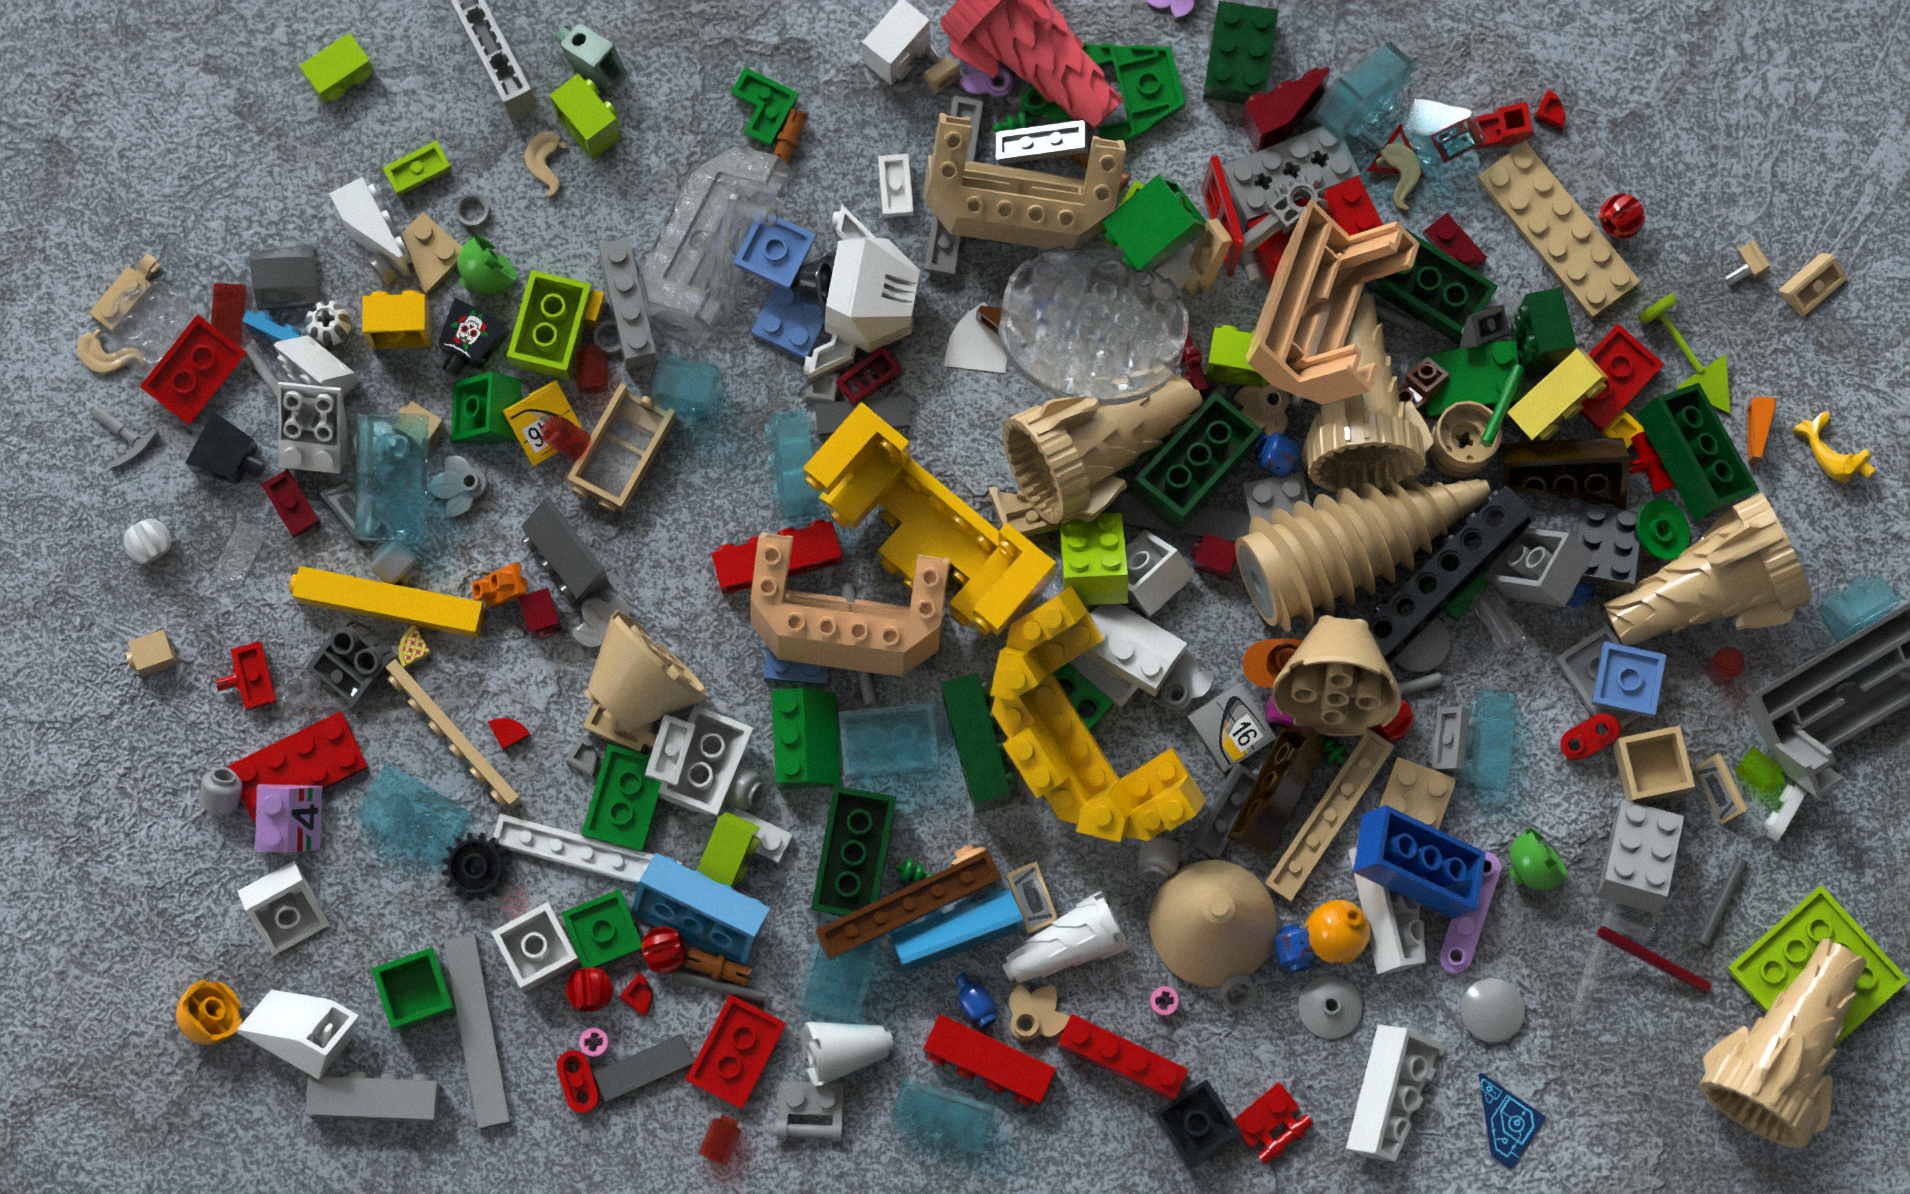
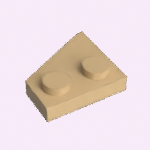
M999 487L989 488V497L1001 528L1008 522L1025 537L1060 529L1059 523L1051 524L1037 514L1021 490H1018L1017 494L999 492Z

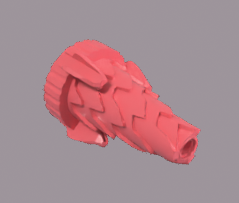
M957 0L940 21L941 29L950 37V52L955 57L979 71L988 73L992 78L999 74L998 61L1003 63L1026 82L1032 84L1048 102L1052 103L1055 101L1075 121L1085 120L1090 130L1098 127L1124 101L1104 79L1105 75L1101 68L1082 49L1084 44L1069 29L1064 16L1052 4L1051 0Z

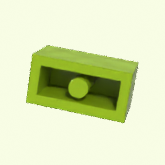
M350 32L299 65L303 76L324 104L328 101L339 99L347 88L353 84L363 83L370 77L371 72L374 71L370 59Z
M727 811L718 818L697 871L702 872L707 878L720 884H726L731 887L737 882L741 884L749 869V866L745 865L748 855L753 856L761 841V838L757 837L760 826Z

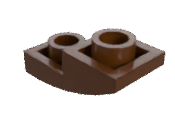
M1427 356L1405 374L1406 382L1398 388L1399 402H1404V404L1412 402L1418 412H1420L1450 378L1449 373Z

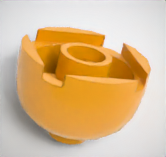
M1347 900L1327 901L1310 913L1305 922V928L1308 926L1309 942L1315 954L1331 964L1335 961L1344 962L1342 965L1351 963L1362 954L1370 941V924L1367 916L1361 908Z
M207 979L200 980L191 985L179 999L176 1008V1021L182 1034L191 1042L200 1045H216L232 1036L241 1025L242 1017L239 1019L238 1011L241 1008V1004L233 990L219 981L214 983L205 982Z

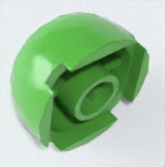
M478 234L469 239L459 252L457 265L458 271L462 276L459 281L471 293L474 290L488 296L502 293L514 283L518 275L509 260L504 255L499 257L493 251L496 247Z
M1531 826L1514 840L1509 850V861L1512 868L1508 872L1519 886L1524 883L1532 890L1540 892L1549 891L1569 879L1567 876L1568 872L1551 846L1548 847L1544 842L1540 843L1544 837Z

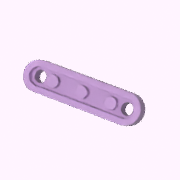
M1486 852L1485 862L1490 865L1491 870L1488 873L1483 872L1477 910L1455 919H1450L1438 957L1441 968L1449 974H1460L1471 963L1501 872L1500 861L1492 853ZM1451 952H1459L1461 961H1452L1450 958Z

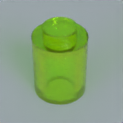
M1754 746L1751 747L1734 769L1736 773L1764 794L1768 789L1774 793L1785 779L1781 775L1784 769Z

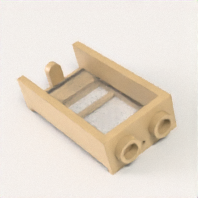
M620 383L567 477L569 486L572 487L571 492L583 499H587L590 496L598 500V505L610 513H614L617 510L624 514L667 434L677 420L676 411L669 408L668 412L656 407L654 401L649 397L643 396L641 399L629 393L627 386Z

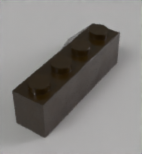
M1623 437L1500 443L1498 450V473L1503 488L1507 485L1512 491L1536 495L1547 493L1558 495L1559 499L1570 500L1571 498L1588 500L1589 504L1601 506V503L1615 505V508L1626 510L1629 454Z
M1282 726L1227 836L1229 839L1256 855L1271 856L1278 849L1282 840L1281 834L1285 826L1292 821L1296 812L1294 808L1299 798L1306 793L1309 787L1308 780L1313 770L1320 765L1323 759L1322 752L1326 744L1314 728L1310 726Z

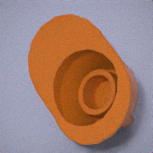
M1278 638L1257 641L1247 649L1243 656L1242 667L1245 676L1250 682L1259 687L1273 688L1276 677L1303 640Z

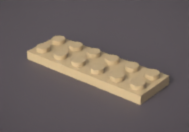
M1526 141L1477 176L1476 180L1590 320L1640 284L1639 278Z

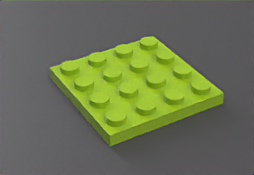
M1820 885L1730 964L1726 970L1767 1014L1778 994L1781 992L1785 993L1799 974L1804 971L1822 939H1830L1832 942L1846 947L1855 955L1863 956L1867 961V965L1853 989L1857 994L1843 1017L1844 1027L1833 1045L1834 1048L1903 987L1909 979L1831 894Z

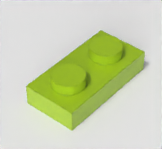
M436 140L383 167V170L397 197L443 175L452 170Z

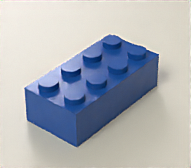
M1384 805L1362 815L1353 873L1455 919L1474 912L1478 908L1486 852L1390 806Z

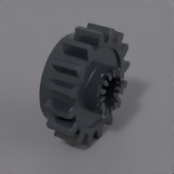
M469 832L467 833V840L464 841L457 837V846L455 848L449 846L446 848L450 855L449 858H442L441 862L447 864V869L441 873L443 876H449L450 878L446 884L448 888L457 887L455 892L457 897H461L466 892L467 901L473 902L475 896L478 895L479 900L484 902L487 898L486 893L489 892L492 896L497 897L496 887H507V884L502 879L504 876H512V872L505 869V865L510 864L512 859L503 858V854L508 849L506 846L496 847L499 839L493 837L487 842L486 833L481 832L478 839H476L475 835ZM479 858L483 861L484 868L479 875L473 876L470 871V864Z

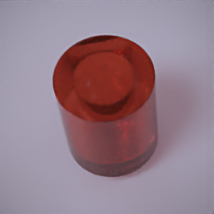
M598 345L583 346L582 350L576 353L578 391L582 393H601L609 389L607 352L601 350V347Z
M560 415L554 418L549 417L541 428V433L543 434L542 441L573 461L582 456L590 443V434Z
M1733 647L1719 649L1707 664V675L1710 680L1718 685L1732 683L1744 668L1745 661L1742 653Z
M722 1114L720 1119L713 1118L697 1154L727 1166L742 1133V1130L737 1128L739 1122Z

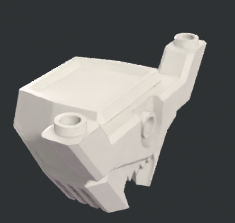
M841 205L840 212L834 211L831 227L832 230H836V237L839 240L825 312V331L832 334L831 342L814 349L812 357H806L804 375H809V383L828 373H833L853 364L857 347L871 353L883 345L886 346L911 334L914 319H912L915 296H919L921 271L889 239L876 238L843 205Z

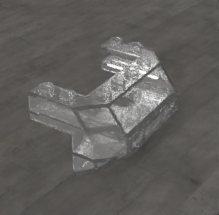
M730 145L695 165L639 273V283L647 317L667 336L698 351L701 350L708 334L714 336L716 330L713 326L720 313L725 314L727 308L724 304L742 269L735 267L733 262L760 209L772 213L777 201H783L786 197L783 191L789 180H794L797 175L779 156Z

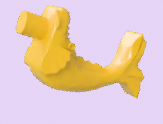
M1830 412L1821 413L1813 422L1803 420L1793 429V434L1802 435L1809 440L1818 464L1833 480L1847 483L1859 471L1869 479L1876 472V469L1868 463L1871 460V454L1867 449L1855 455L1849 453V455L1837 454L1820 441L1819 433L1827 425Z

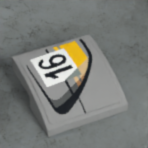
M1239 682L1186 716L1201 742L1207 746L1220 770L1223 772L1276 739L1259 709Z

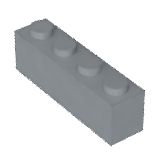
M625 238L600 243L599 259L625 370L654 365L656 352L630 240Z
M326 1071L319 1080L313 1076H308L305 1115L310 1118L438 1123L441 1085L437 1081H432L433 1076L413 1075V1080H400V1074L382 1073L381 1079L368 1078L369 1073L349 1072V1077H336L337 1072Z

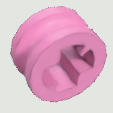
M1167 986L1159 987L1151 995V1007L1157 1014L1167 1016L1177 1010L1179 997L1172 988ZM1162 992L1170 993L1169 998H1174V1004L1168 1005L1167 1010L1160 1009L1161 1005H1156L1155 1003L1156 998L1162 996Z
M589 1028L580 1036V1048L588 1057L599 1058L608 1051L609 1039L601 1029ZM594 1034L599 1035L598 1039H603V1045L597 1046L596 1051H589L591 1047L589 1045L586 1047V1040H591Z

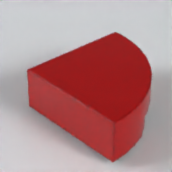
M1548 89L1534 119L1562 131L1566 118L1564 108L1559 101V97Z
M497 718L488 721L503 751L531 736L526 727L516 720Z
M638 972L619 997L643 1017H646L651 1007L652 993L647 980Z

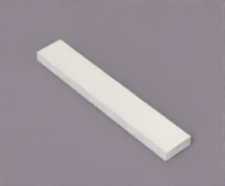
M504 814L499 815L493 837L499 839L496 847L506 846L511 851L637 885L654 856L653 854Z

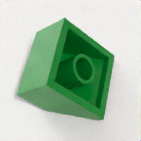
M492 371L454 382L450 442L502 444L517 440L503 410L521 401L522 379Z

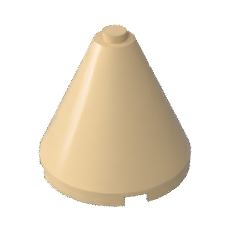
M1221 860L1198 861L1177 870L1159 888L1153 900L1149 916V932L1155 952H1157L1160 959L1167 966V969L1185 982L1207 988H1220L1224 981L1231 976L1239 974L1250 976L1258 970L1272 949L1277 929L1275 907L1270 894L1261 881L1243 867Z

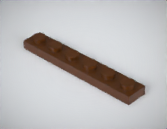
M987 849L818 928L814 933L828 961L992 885L1000 881L1002 877Z

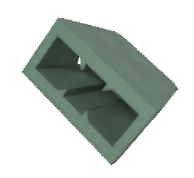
M577 24L573 30L562 26L557 31L555 41L561 44L560 47L570 65L606 93L626 71L614 44L583 24Z

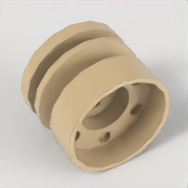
M1473 401L1456 402L1445 409L1431 432L1433 446L1428 450L1431 461L1439 471L1449 477L1464 479L1474 477L1484 470L1499 447L1502 435L1500 427L1492 447H1485L1480 443L1493 413L1492 410L1481 403ZM1459 441L1465 442L1464 449L1459 447Z

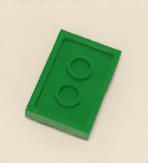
M608 744L581 833L582 836L641 852L644 851L660 797L658 791L662 784L658 780L645 776L651 755Z

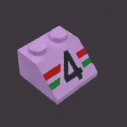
M258 784L255 852L288 853L320 850L322 786Z

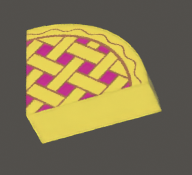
M415 625L405 632L400 641L399 659L404 669L431 654Z

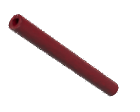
M1604 925L1598 929L1597 937L1704 994L1710 990L1711 982Z

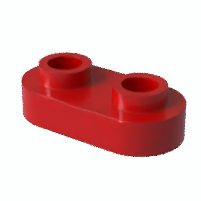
M1600 713L1565 732L1561 738L1560 747L1563 754L1569 759L1581 760L1610 745L1621 734L1620 721L1613 714ZM1601 723L1606 724L1608 727V732L1605 735L1600 734L1598 731V726ZM1574 738L1578 739L1581 743L1579 750H1574L1571 747V741Z
M568 1050L564 1052L557 1061V1072L567 1104L576 1113H589L597 1107L599 1102V1093L589 1061L580 1051ZM571 1062H578L580 1065L576 1073L568 1071V1066ZM586 1092L589 1094V1100L583 1104L579 1103L577 1100L578 1095Z

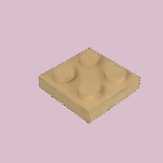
M1397 757L1378 808L1384 805L1390 806L1439 830L1457 778Z

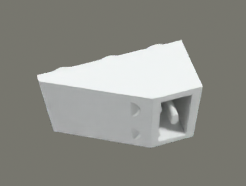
M363 177L329 193L351 238L372 253H379L387 263L406 276L410 275L411 272L407 264L411 263L412 260L374 185L367 186Z
M308 335L278 341L273 345L279 354L277 360L283 364L282 368L288 373L287 377L296 384L341 388L344 399L359 382L355 372Z
M279 382L278 467L340 474L348 457V427L341 388Z
M270 990L237 1029V1033L319 1080L352 1040L359 1015L330 999Z

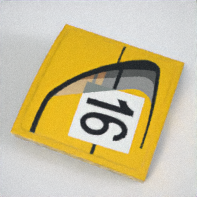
M557 380L530 393L529 397L503 410L532 466L553 456L586 435Z

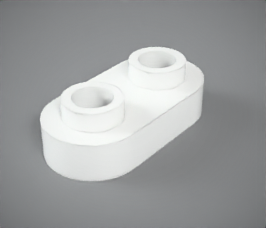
M1797 782L1794 786L1787 784L1779 798V801L1783 802L1778 813L1772 811L1763 826L1768 829L1766 836L1776 842L1783 835L1807 793V790Z

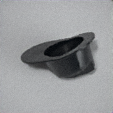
M829 252L822 259L801 266L798 279L791 289L792 292L800 294L804 303L817 305L822 310L826 309L836 252Z

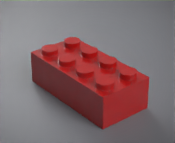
M1359 175L1326 189V196L1323 199L1328 201V206L1323 210L1349 236L1383 226ZM1305 198L1296 202L1295 205L1306 207L1309 201ZM1269 215L1247 223L1245 233ZM1280 229L1253 250L1270 287L1294 229L1287 235Z

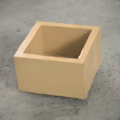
M1680 725L1621 737L1612 745L1626 800L1641 804L1689 794L1695 788Z

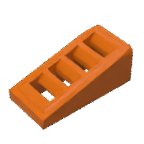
M1754 397L1747 405L1749 465H1756L1763 455L1777 398Z

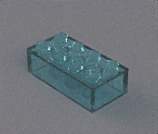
M357 413L354 538L365 542L426 541L429 416L418 413Z

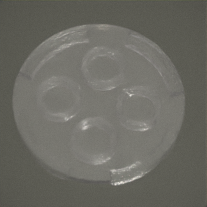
M162 282L139 283L120 294L110 308L106 323L109 344L117 358L127 367L137 372L150 374L198 314L197 309L185 293L170 284Z

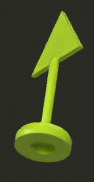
M1673 292L1639 314L1637 317L1643 324H1649L1659 317L1697 371L1695 375L1678 385L1675 389L1679 390L1700 383L1712 406L1731 414L1726 354L1707 367H1702L1665 313L1677 304V298Z

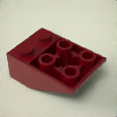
M1329 67L1321 70L1313 68L1304 73L1301 79L1294 82L1291 80L1283 81L1275 87V90L1267 94L1259 92L1247 99L1241 124L1255 152L1284 142L1290 137L1326 91L1330 74Z

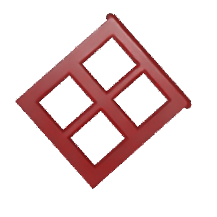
M1217 155L1210 157L1201 192L1210 220L1218 219L1233 240L1223 261L1226 274L1231 277L1236 270L1245 241Z

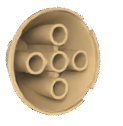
M615 610L611 614L588 689L584 692L589 700L596 705L600 704L605 709L603 714L616 726L619 724L624 730L631 733L635 729L662 719L664 715L674 714L705 701L709 697L708 693H704L707 689L699 679L662 643L658 646L653 644L652 639L646 634L648 631L622 611Z
M1329 615L1321 616L1318 619V623L1310 630L1278 674L1273 684L1272 698L1278 712L1281 715L1285 712L1293 718L1294 725L1310 726L1318 734L1356 736L1369 733L1370 727L1382 723L1383 727L1389 724L1396 717L1401 706L1400 688L1369 630V624L1362 619L1350 620L1334 618Z

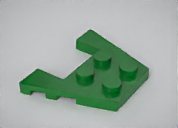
M1082 42L1084 44L1082 49L1099 67L1114 66L1127 115L1126 120L1097 127L1100 139L1124 140V144H1127L1186 107L1171 47L1132 45L1128 47L1113 46L1111 43L1092 45Z

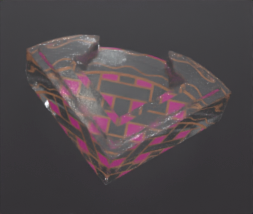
M521 882L497 900L512 921L529 911L530 896L524 882Z

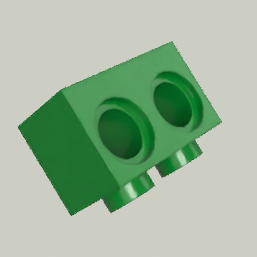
M1068 662L1054 675L1060 684H1067L1072 688V693L1068 698L1077 712L1085 704L1093 706L1096 710L1095 715L1090 718L1080 715L1091 733L1113 709L1114 702Z

